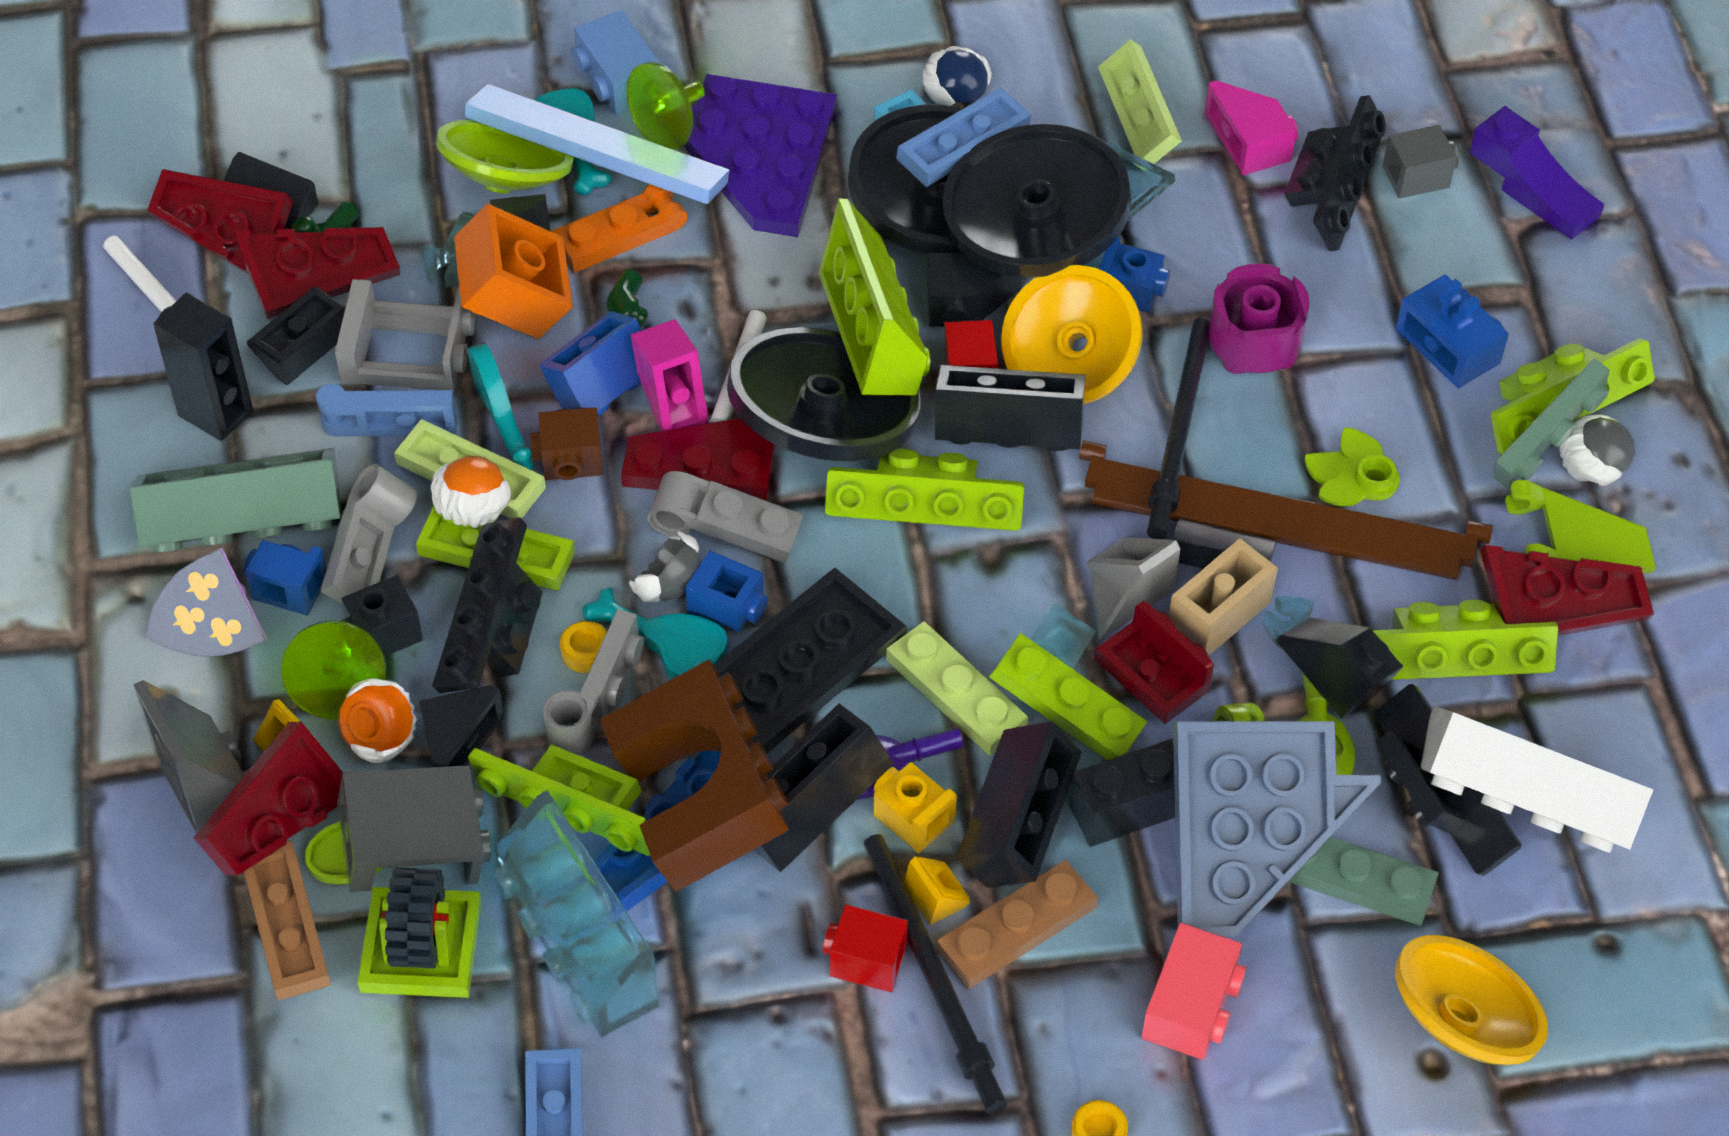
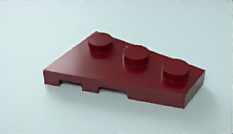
M162 169L147 210L155 219L248 274L234 239L233 230H250L251 234L277 233L276 229H284L294 201L288 193Z
M384 227L326 228L324 232L295 233L294 229H276L277 233L251 234L250 230H233L234 239L266 319L280 315L314 286L329 296L335 297L350 292L353 279L369 280L374 284L400 275V266Z
M741 418L629 436L621 472L622 487L658 490L661 480L666 473L680 471L709 482L719 483L759 499L767 500L776 445L753 431Z
M1486 544L1480 550L1494 606L1505 624L1556 622L1558 625V636L1644 621L1654 615L1645 578L1640 566L1584 558L1575 561L1549 557V553L1529 551L1526 554L1505 551L1503 547Z
M302 721L288 722L193 838L225 875L238 876L285 846L287 839L304 828L314 827L327 819L326 814L338 807L337 800L343 771Z

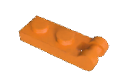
M650 184L642 194L552 230V232L563 237L567 264L573 273H576L677 231L687 222L688 214L680 203L672 201L673 194L671 191ZM658 211L657 215H654L652 217L647 216Z

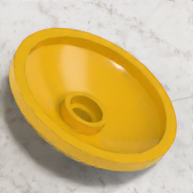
M1070 265L1052 275L1034 278L1013 299L1002 326L1001 346L1004 361L1008 370L1086 375L1085 405L1111 393L1129 375L1141 349L1142 320L1132 295L1116 278L1094 267ZM1079 338H1086V346L1080 351H1074V342Z
M1425 935L1409 941L1397 957L1395 979L1407 1009L1431 1036L1451 1050L1483 1063L1512 1065L1531 1060L1545 1044L1548 1036V1023L1538 998L1516 972L1487 951L1453 937Z

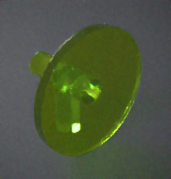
M645 62L636 66L629 75L626 88L627 102L631 116L642 135L650 142L675 150L686 144L691 136L693 129L691 102L704 96V88L698 81L683 86L677 76L666 66L657 62Z
M329 620L309 625L293 637L283 655L281 675L288 695L301 709L319 718L337 720L338 709L346 699V695L351 687L357 682L368 678L385 680L386 664L379 645L366 631L351 623Z

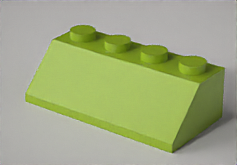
M839 198L820 265L819 276L862 395H917L922 377L927 376L930 370V352L927 347L923 346L920 339L917 318L910 313L907 305L906 290L903 286H900L895 273V261L893 257H889L882 237L848 199Z

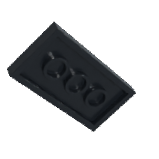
M834 567L717 662L714 667L720 676L729 672L733 677L744 699L736 705L738 709L741 707L746 709L758 731V735L752 737L751 740L753 743L758 741L767 754L886 655V649L906 635L907 626Z

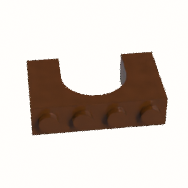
M710 659L600 719L612 754L626 773L636 778L638 782L690 754L702 751L721 752L715 772L699 791L640 824V829L653 863L675 892L789 831L781 809L788 806L787 799L775 778H767L766 773L773 770L772 764L758 741L753 743L751 740L752 737L758 735V731L744 707L738 709L736 705L744 700L730 673L728 672L720 676Z

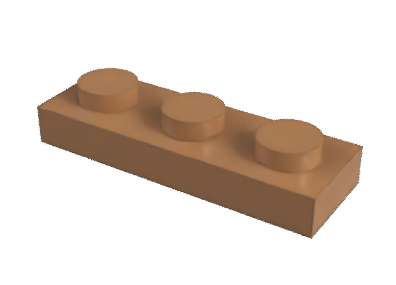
M292 840L287 841L285 846L244 872L277 1001L331 986Z
M1065 859L1038 876L1036 882L1025 884L939 938L936 943V951L969 990L1096 909L1098 896Z

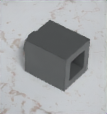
M1434 125L1389 135L1382 167L1398 198L1401 199L1450 188L1454 168L1458 166L1459 162L1458 151L1452 141H1448L1441 126Z

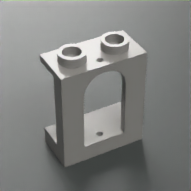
M353 279L335 350L341 383L454 391L458 372L465 373L468 348L464 342L466 336H473L476 318L475 313L462 307L460 287H458L455 304L452 307L375 301L372 281ZM372 330L429 333L445 336L447 341L442 363L432 366L365 361Z

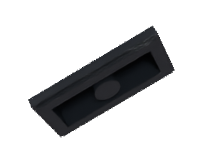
M237 152L223 180L288 193L294 202L284 229H292L293 223L298 218L309 216L319 204L313 181L242 152Z
M314 286L247 341V345L278 380L285 385H289L337 345L346 306Z
M1184 518L1179 519L1172 540L1177 541L1180 547L1178 563L1199 568H1205L1239 538L1270 562L1276 545L1275 539Z

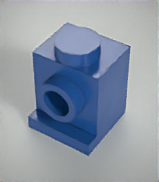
M1118 237L1105 251L1099 269L1112 275L1124 285L1135 300L1139 311L1149 313L1155 296L1163 297L1168 286L1170 270L1163 268L1165 255L1121 244V237Z
M262 540L258 549H252L248 554L244 565V576L248 580L253 600L308 616L320 594L327 568L323 550L320 547L312 546L309 553H306L294 545H279Z
M713 551L708 552L685 587L687 614L700 615L739 633L747 621L756 624L761 619L767 606L768 597L764 595L763 573Z

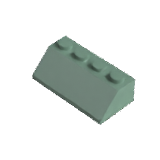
M334 448L142 474L137 476L129 488L139 547L152 545L153 552L178 550L183 548L182 541L202 538L203 545L223 544L233 541L232 534L252 531L253 538L272 537L282 534L283 526L302 524L303 531L321 530L332 527V519H339L341 517Z

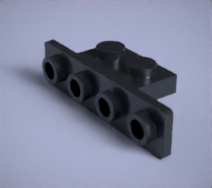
M1370 95L1360 96L1349 125L1308 131L1284 192L1291 207L1319 203L1313 217V223L1329 251H1337L1341 247L1345 233L1350 228V220L1357 201L1362 196V188L1368 172L1374 164V156L1380 140L1386 131L1384 115L1380 110H1377Z
M520 517L486 523L480 529L432 687L440 694L477 688L480 685L487 661L502 677L517 675L520 672L543 593L516 563L527 529V524Z
M1408 684L1374 712L1375 718L1386 733L1376 741L1386 757L1382 761V766L1389 777L1397 785H1404L1412 800L1408 802V806L1416 819L1427 828L1431 825L1451 834L1475 873L1485 876L1520 850L1521 842L1499 810L1481 803L1484 793L1465 786L1462 795H1458L1431 784L1435 774L1421 769V762L1432 707L1419 687L1414 684Z

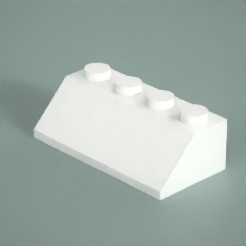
M1436 706L1432 709L1421 762V769L1435 774L1431 782L1432 785L1458 795H1462L1465 786L1484 793L1481 800L1482 804L1510 815L1515 805L1534 812L1531 823L1561 834L1564 824L1583 831L1580 842L1611 853L1614 844L1631 849L1653 789Z

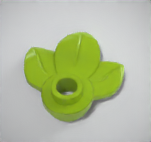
M1349 427L1343 429L1340 440V452L1305 455L1304 462L1310 476L1318 483L1323 484L1318 497L1329 504L1352 506L1364 499L1373 501L1385 500L1393 496L1398 490L1400 475L1394 462L1383 455L1382 446L1377 440L1359 430Z

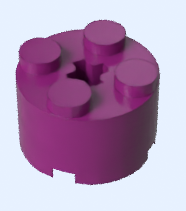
M1255 263L1234 268L1227 273V278L1220 285L1218 283L1213 297L1209 324V342L1213 351L1222 360V365L1227 371L1234 374L1244 372L1267 373L1279 369H1287L1295 364L1302 347L1310 305L1309 295L1305 286L1295 276L1290 280L1279 274L1280 268L1276 266Z

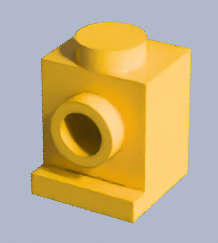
M912 762L901 771L895 767L889 768L874 785V816L918 854L955 822L957 794L950 788L945 791Z

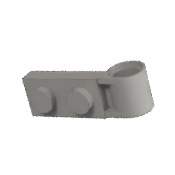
M375 463L368 465L360 472L351 487L320 592L342 605V597L380 582L394 527L406 519L415 505L417 491L413 487Z
M671 471L663 476L647 516L650 526L663 535L669 537L678 536V531L687 535L690 529L785 564L803 518V514L719 483L709 482L680 471Z
M617 609L580 692L563 690L554 693L546 700L543 707V715L549 747L552 744L577 755L585 753L592 745L600 727V719L608 715L611 706L618 707L621 703L626 687V678L624 676L629 665L636 666L638 664L644 646V638L638 636L637 614ZM566 722H575V724L569 726L561 725Z

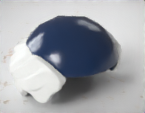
M949 46L947 49H941L940 52H935L930 56L929 62L925 64L926 68L922 73V83L924 85V92L936 105L952 106L956 102L969 103L979 99L985 93L992 73L990 65L984 56L973 52L967 47Z

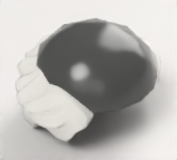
M1584 415L1574 422L1576 428L1560 446V457L1563 459L1562 466L1567 468V473L1578 481H1591L1598 483L1600 486L1613 483L1621 477L1622 473L1632 463L1636 453L1634 439L1624 426L1607 415Z
M680 531L677 532L678 536L669 537L664 543L663 549L658 552L654 562L649 564L648 571L644 570L635 580H630V588L643 602L678 599L686 593V585L700 566L698 556L699 545L694 537Z

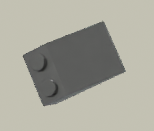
M142 680L133 685L161 771L197 834L249 769L242 772L236 761L241 759L242 756L229 730L220 733L210 715Z

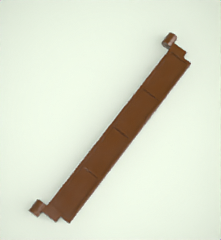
M1083 440L1079 459L1090 461L1084 487L1095 489L1092 504L1150 516L1152 509L1148 504L1152 484L1158 480L1160 471L1106 460L1107 445ZM1179 475L1177 483L1181 489L1178 507L1170 516L1171 521L1178 522L1180 518L1275 539L1276 543L1453 580L1458 578L1460 565L1472 568L1477 542L1489 544L1493 525L1468 520L1465 534L1183 475Z

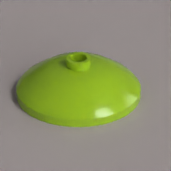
M470 119L447 123L437 133L436 146L445 160L469 179L485 185L486 189L495 193L506 194L511 191H526L549 185L568 175L572 169L573 156Z

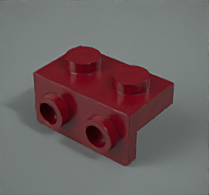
M1145 600L1135 606L1133 621L1096 648L1094 659L1165 725L1209 692L1214 663L1205 648L1198 643H1192L1176 629L1173 621L1166 613L1156 611Z

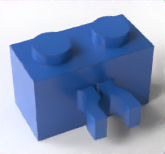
M1446 274L1402 299L1396 330L1458 389L1501 364L1509 335L1499 320L1491 317L1479 306L1480 300L1476 296L1471 297L1468 291L1462 288L1460 281L1456 278L1451 280Z
M610 311L538 364L562 409L597 407V415L599 416L606 412L610 407V403L625 391L633 390L642 385L637 373L631 334L642 331L636 318Z

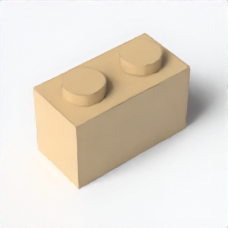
M1239 538L1171 596L1169 617L1176 629L1192 643L1200 644L1211 655L1271 603L1278 567Z

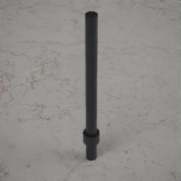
M1197 318L1193 321L1159 478L1152 484L1148 504L1152 510L1147 535L1152 539H1164L1166 537L1171 513L1178 507L1181 489L1177 483L1209 340L1210 321L1205 318Z
M881 834L872 835L864 841L863 845L897 918L908 920L907 940L959 1051L956 1055V1060L966 1079L973 1081L988 1114L997 1113L1007 1106V1102L992 1072L995 1066L986 1044L978 1042Z

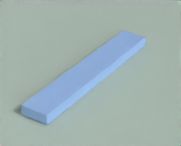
M489 84L465 104V117L472 121L704 204H708L728 183L729 169Z

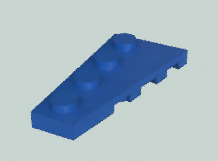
M702 751L694 760L688 757L675 772L677 779L661 796L655 794L643 807L644 815L642 817L649 820L699 791L715 772L721 752ZM611 843L582 874L585 887L617 918L668 882L653 863L651 856L633 849L629 852L622 851Z

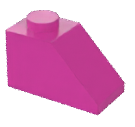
M1217 80L1209 82L1204 114L1242 175L1292 161L1294 143L1298 140V127L1295 119L1285 113L1277 99Z
M676 319L631 334L637 373L659 430L665 431L708 424L709 420L698 351Z

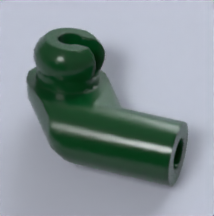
M342 201L326 222L316 224L310 216L300 217L293 223L292 229H294L295 233L324 232L326 228H351L359 217V212L351 203Z
M631 269L623 270L607 297L606 306L609 312L613 311L636 318L638 324L642 327L648 318V311L638 305L639 300L635 297L643 283V278L639 273Z

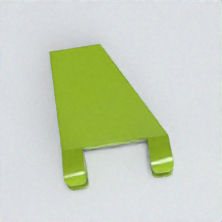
M1515 480L1510 486L1511 495L1509 494L1505 498L1508 512L1514 515H1521L1543 509L1551 548L1538 543L1529 544L1526 546L1524 553L1527 554L1529 551L1549 553V557L1575 561L1584 558L1640 566L1643 573L1654 572L1656 566L1646 527L1548 490L1530 481Z

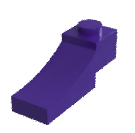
M1503 106L1475 128L1470 154L1504 177L1501 189L1503 192L1571 240L1601 217L1604 204L1578 184L1555 160L1539 138L1540 129L1508 107Z

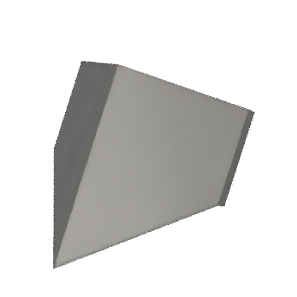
M1123 537L1086 562L1091 572L1099 641L1133 619L1135 606L1145 600L1152 606L1174 591L1180 556V547L1176 540Z

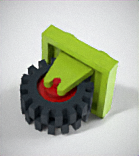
M396 867L392 872L393 878L390 879V887L372 888L358 976L360 993L469 998L482 906L480 892L445 890L443 888L444 876H442V870Z

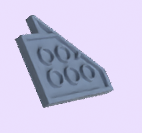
M1177 721L1173 723L1178 926L1181 922L1225 938L1236 937L1380 785L1381 775H1336L1335 722Z

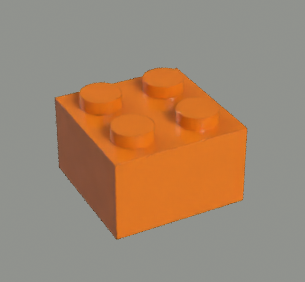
M488 203L454 236L461 305L463 308L536 339H540L573 308L564 239L562 236Z

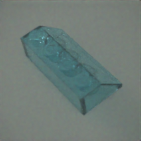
M547 790L539 794L495 846L498 868L492 871L493 878L506 900L514 897L521 910L517 911V914L528 937L531 940L539 937L547 951L543 952L544 960L555 980L560 981L565 978L573 992L569 994V998L579 1019L583 1023L591 1020L600 1036L603 1037L659 1007L654 953L549 791Z

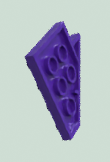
M706 74L696 105L659 99L658 117L692 157L729 169L728 183L721 192L753 230L792 237L799 236L837 108V94Z

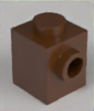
M597 407L581 409L564 408L555 411L538 412L540 432L530 433L533 462H543L545 480H573L578 477L603 475Z

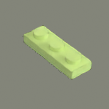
M1130 39L1098 66V69L1137 162L1149 169L1182 142L1142 47Z
M423 419L419 421L394 452L397 465L432 481L434 473L439 468L468 455L487 458L499 467L504 480H507L510 486V501L500 513L510 519L523 518L546 489L544 476Z
M923 621L886 649V661L989 756L996 752L1005 729L1028 725V716L926 622Z

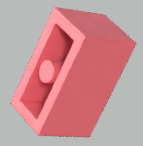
M1180 922L1147 1008L1141 1039L1204 1060L1211 1041L1221 1044L1231 1015V1012L1222 1010L1227 995L1237 998L1240 993L1247 971L1246 966L1238 964L1243 943Z

